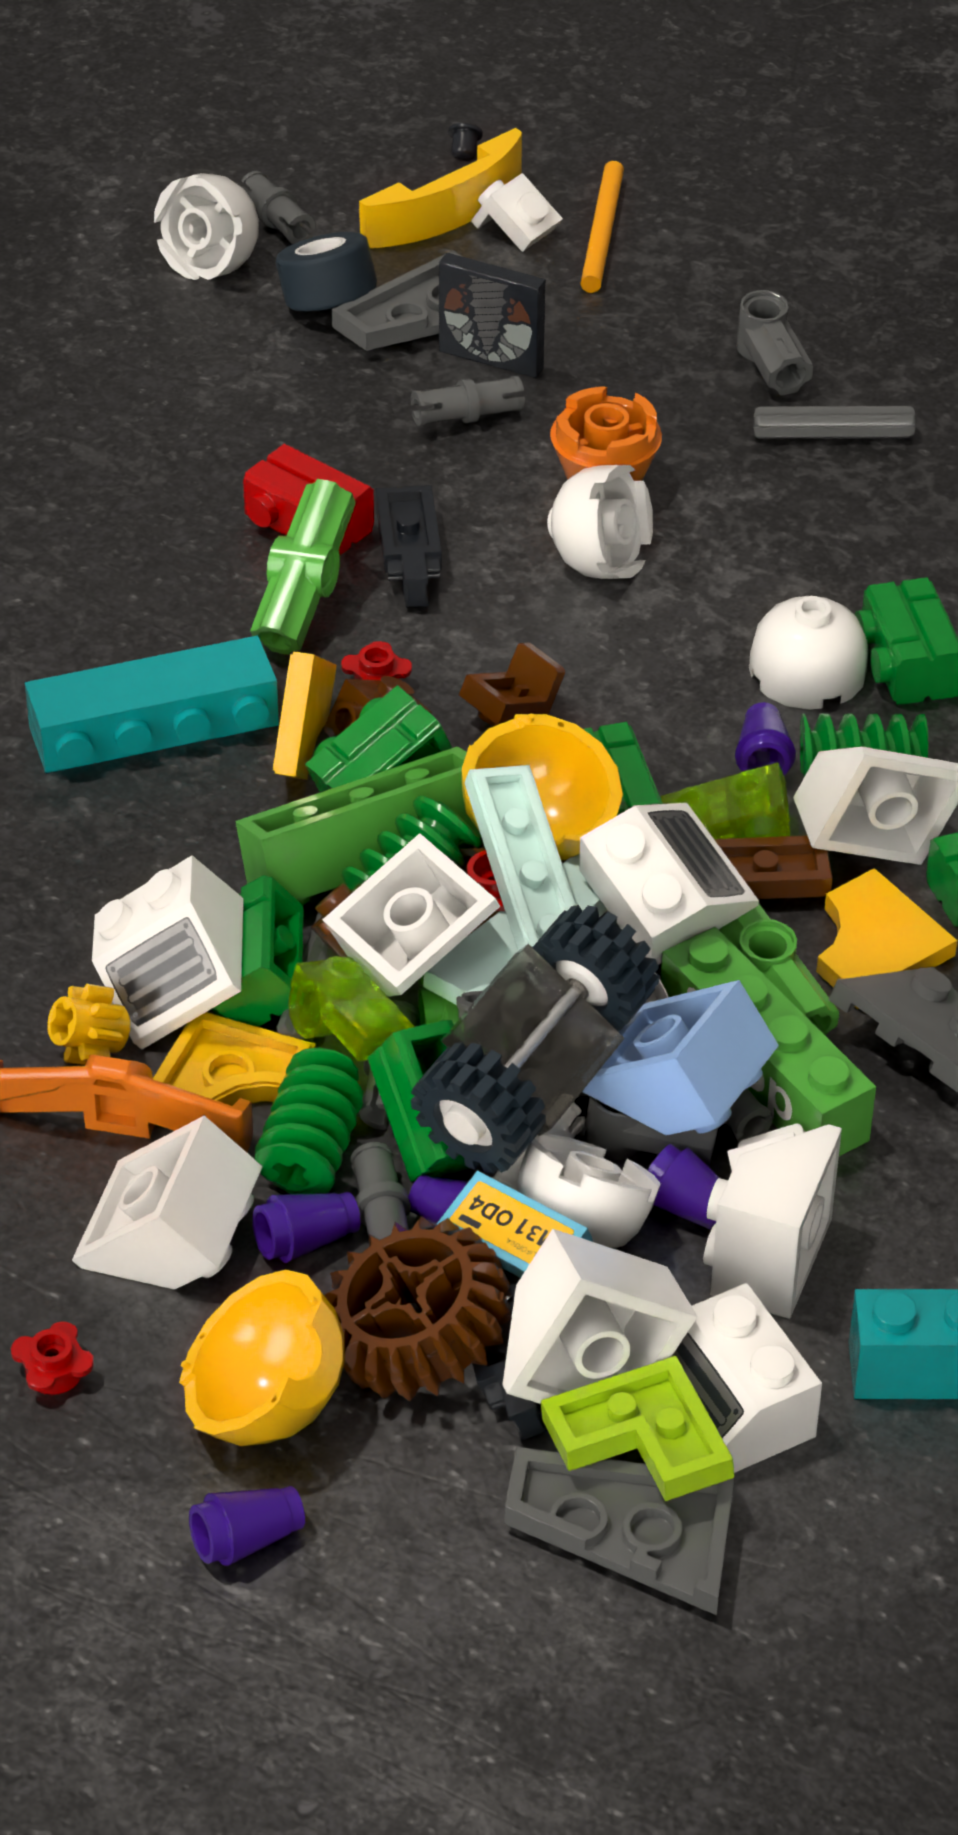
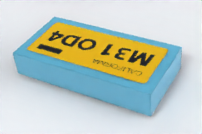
M478 1170L437 1223L438 1225L446 1218H449L460 1230L470 1227L474 1233L481 1237L483 1243L486 1242L489 1248L494 1249L502 1263V1268L520 1278L552 1229L593 1242L587 1227Z

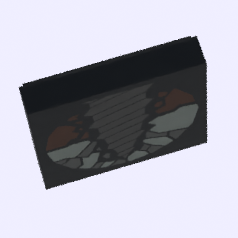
M446 253L439 261V351L537 378L544 368L546 279Z

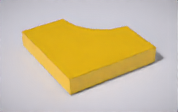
M293 652V655L290 654L273 764L275 774L305 780L308 779L309 774L305 763L312 758L317 738L329 717L337 667L336 664L314 654Z
M875 868L826 893L825 911L836 924L838 934L834 943L818 956L816 972L833 988L838 979L936 967L953 958L956 954L957 939Z
M205 1012L186 1024L153 1077V1080L231 1106L239 1098L249 1100L251 1103L274 1102L278 1095V1088L286 1075V1068L293 1055L304 1049L316 1048V1044Z

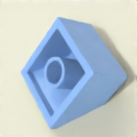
M740 980L644 1003L623 1029L617 1031L576 1080V1083L583 1093L664 1135L695 1130L700 1134L707 1133L728 1120L732 1113L730 1107L745 1089L751 1087L761 1078L763 1074L762 1066L779 1045Z

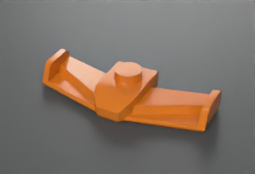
M92 1054L89 1055L85 1066L4 1068L3 1061L0 1060V1113L83 1112L86 1129L150 1139L155 1124L175 1131L205 1115L248 1153L253 1137L252 1103L249 1100L239 1098L231 1106L153 1080L151 1068L138 1061Z

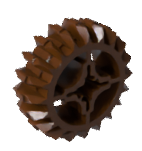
M421 1216L412 1230H406V1228L394 1222L391 1235L383 1239L369 1234V1248L362 1253L347 1251L348 1270L330 1273L334 1290L324 1294V1296L336 1310L344 1333L345 1361L343 1368L354 1383L358 1384L362 1389L371 1387L383 1399L397 1390L399 1395L411 1401L420 1387L424 1386L438 1397L441 1382L451 1377L464 1384V1369L471 1363L487 1366L484 1347L503 1344L502 1328L500 1325L512 1319L510 1304L507 1301L512 1296L509 1290L510 1283L503 1269H501L502 1263L493 1248H489L486 1242L483 1243L481 1237L474 1233L470 1227L460 1230L449 1218H446L434 1227L432 1223ZM411 1303H416L421 1313H416Z

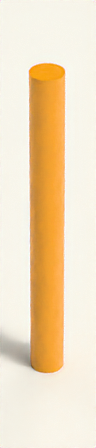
M617 161L607 162L603 170L580 282L581 288L588 293L597 292L602 284L624 173L623 165Z

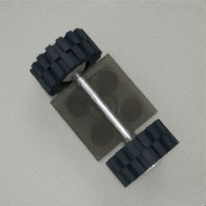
M579 905L571 906L568 911L564 910L533 947L527 944L513 955L444 1036L441 1042L447 1048L413 1087L411 1094L414 1097L410 1101L412 1109L420 1111L415 1117L420 1127H430L432 1129L428 1137L435 1145L443 1141L448 1146L445 1152L447 1155L455 1160L460 1154L465 1159V1166L475 1170L481 1164L485 1173L494 1174L497 1169L501 1173L507 1171L537 1135L540 1137L554 1127L625 1038L618 1031L630 1022L656 990L655 987L659 984L660 978L659 975L654 974L659 968L656 959L645 957L651 950L645 940L636 943L632 939L637 931L629 924L621 929L616 925L618 918L616 915L607 911L600 918L598 908L587 905L583 911Z

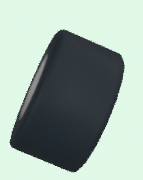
M358 232L329 233L305 239L286 247L278 253L276 258V267L285 303L296 311L306 312L335 308L344 303L355 301L376 288L377 278L367 237Z

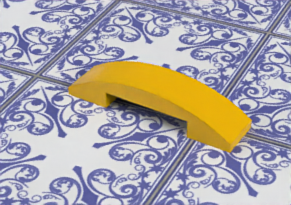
M514 128L478 145L477 161L414 191H411L401 183H396L360 200V234L367 237L369 248H385L418 242L452 231L471 222L482 206L478 198L489 186L497 180L507 184L522 173V132Z

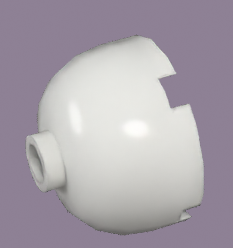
M200 173L172 181L160 194L154 211V223L161 221L163 239L157 240L159 250L170 267L188 279L197 280L201 276L209 280L237 270L250 257L259 236V218L254 202L242 187L226 176Z
M600 465L584 468L562 485L549 512L548 531L554 540L557 550L566 564L584 576L600 579L632 578L642 569L646 561L634 560L639 554L641 544H651L653 510L648 488L644 481L633 480L630 472L635 471V469L631 465Z
M817 596L791 598L776 604L758 623L750 651L749 671L751 677L755 675L760 680V691L785 706L808 710L823 708V699H832L840 695L841 704L851 700L863 688L868 663L867 639L857 617L844 605L828 598Z
M540 1134L538 1141L534 1139L527 1147L520 1167L517 1191L587 1227L593 1242L613 1249L624 1246L639 1232L652 1209L661 1183L655 1175L629 1159H626L623 1170H621L616 1164L604 1159L606 1149L569 1137Z

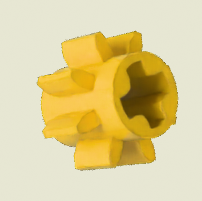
M86 984L84 988L70 986L68 987V997H60L54 1002L48 1016V1034L55 1045L66 1047L64 1062L86 1065L89 1055L110 1057V1053H117L125 1046L130 1033V1017L124 1006L112 1003L114 988Z

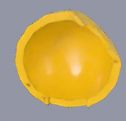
M515 714L514 719L488 728L472 746L469 744L462 766V792L466 814L478 830V824L464 784L471 769L530 765L561 860H567L580 855V837L613 819L618 814L623 796L618 767L603 744L577 724L547 714Z
M282 1270L259 1276L232 1293L206 1320L190 1347L186 1360L181 1363L183 1370L179 1383L184 1386L186 1413L195 1425L193 1428L217 1439L238 1446L266 1444L292 1437L312 1423L338 1387L345 1361L344 1333L336 1310L308 1275L290 1270Z

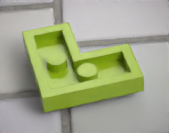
M677 1356L540 1400L542 1420L568 1471L638 1449L665 1501L734 1478L733 1457Z

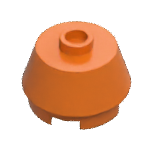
M593 387L568 396L566 408L557 416L551 427L550 437L567 479L584 468L600 465H631L635 469V471L630 472L633 480L642 481L660 447L662 432L657 423V412L645 397L635 393V398L631 401L622 397L607 396V387Z

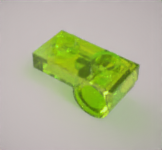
M778 762L756 769L745 770L735 775L687 787L661 796L663 804L688 803L713 839L790 836V814L786 779Z
M334 956L327 960L296 964L290 984L292 988L289 995V1015L293 1027L300 1036L309 1039L335 1035L357 1061L368 1060L367 1058L378 1047L382 1046V1043L392 1033L415 1027L352 957Z

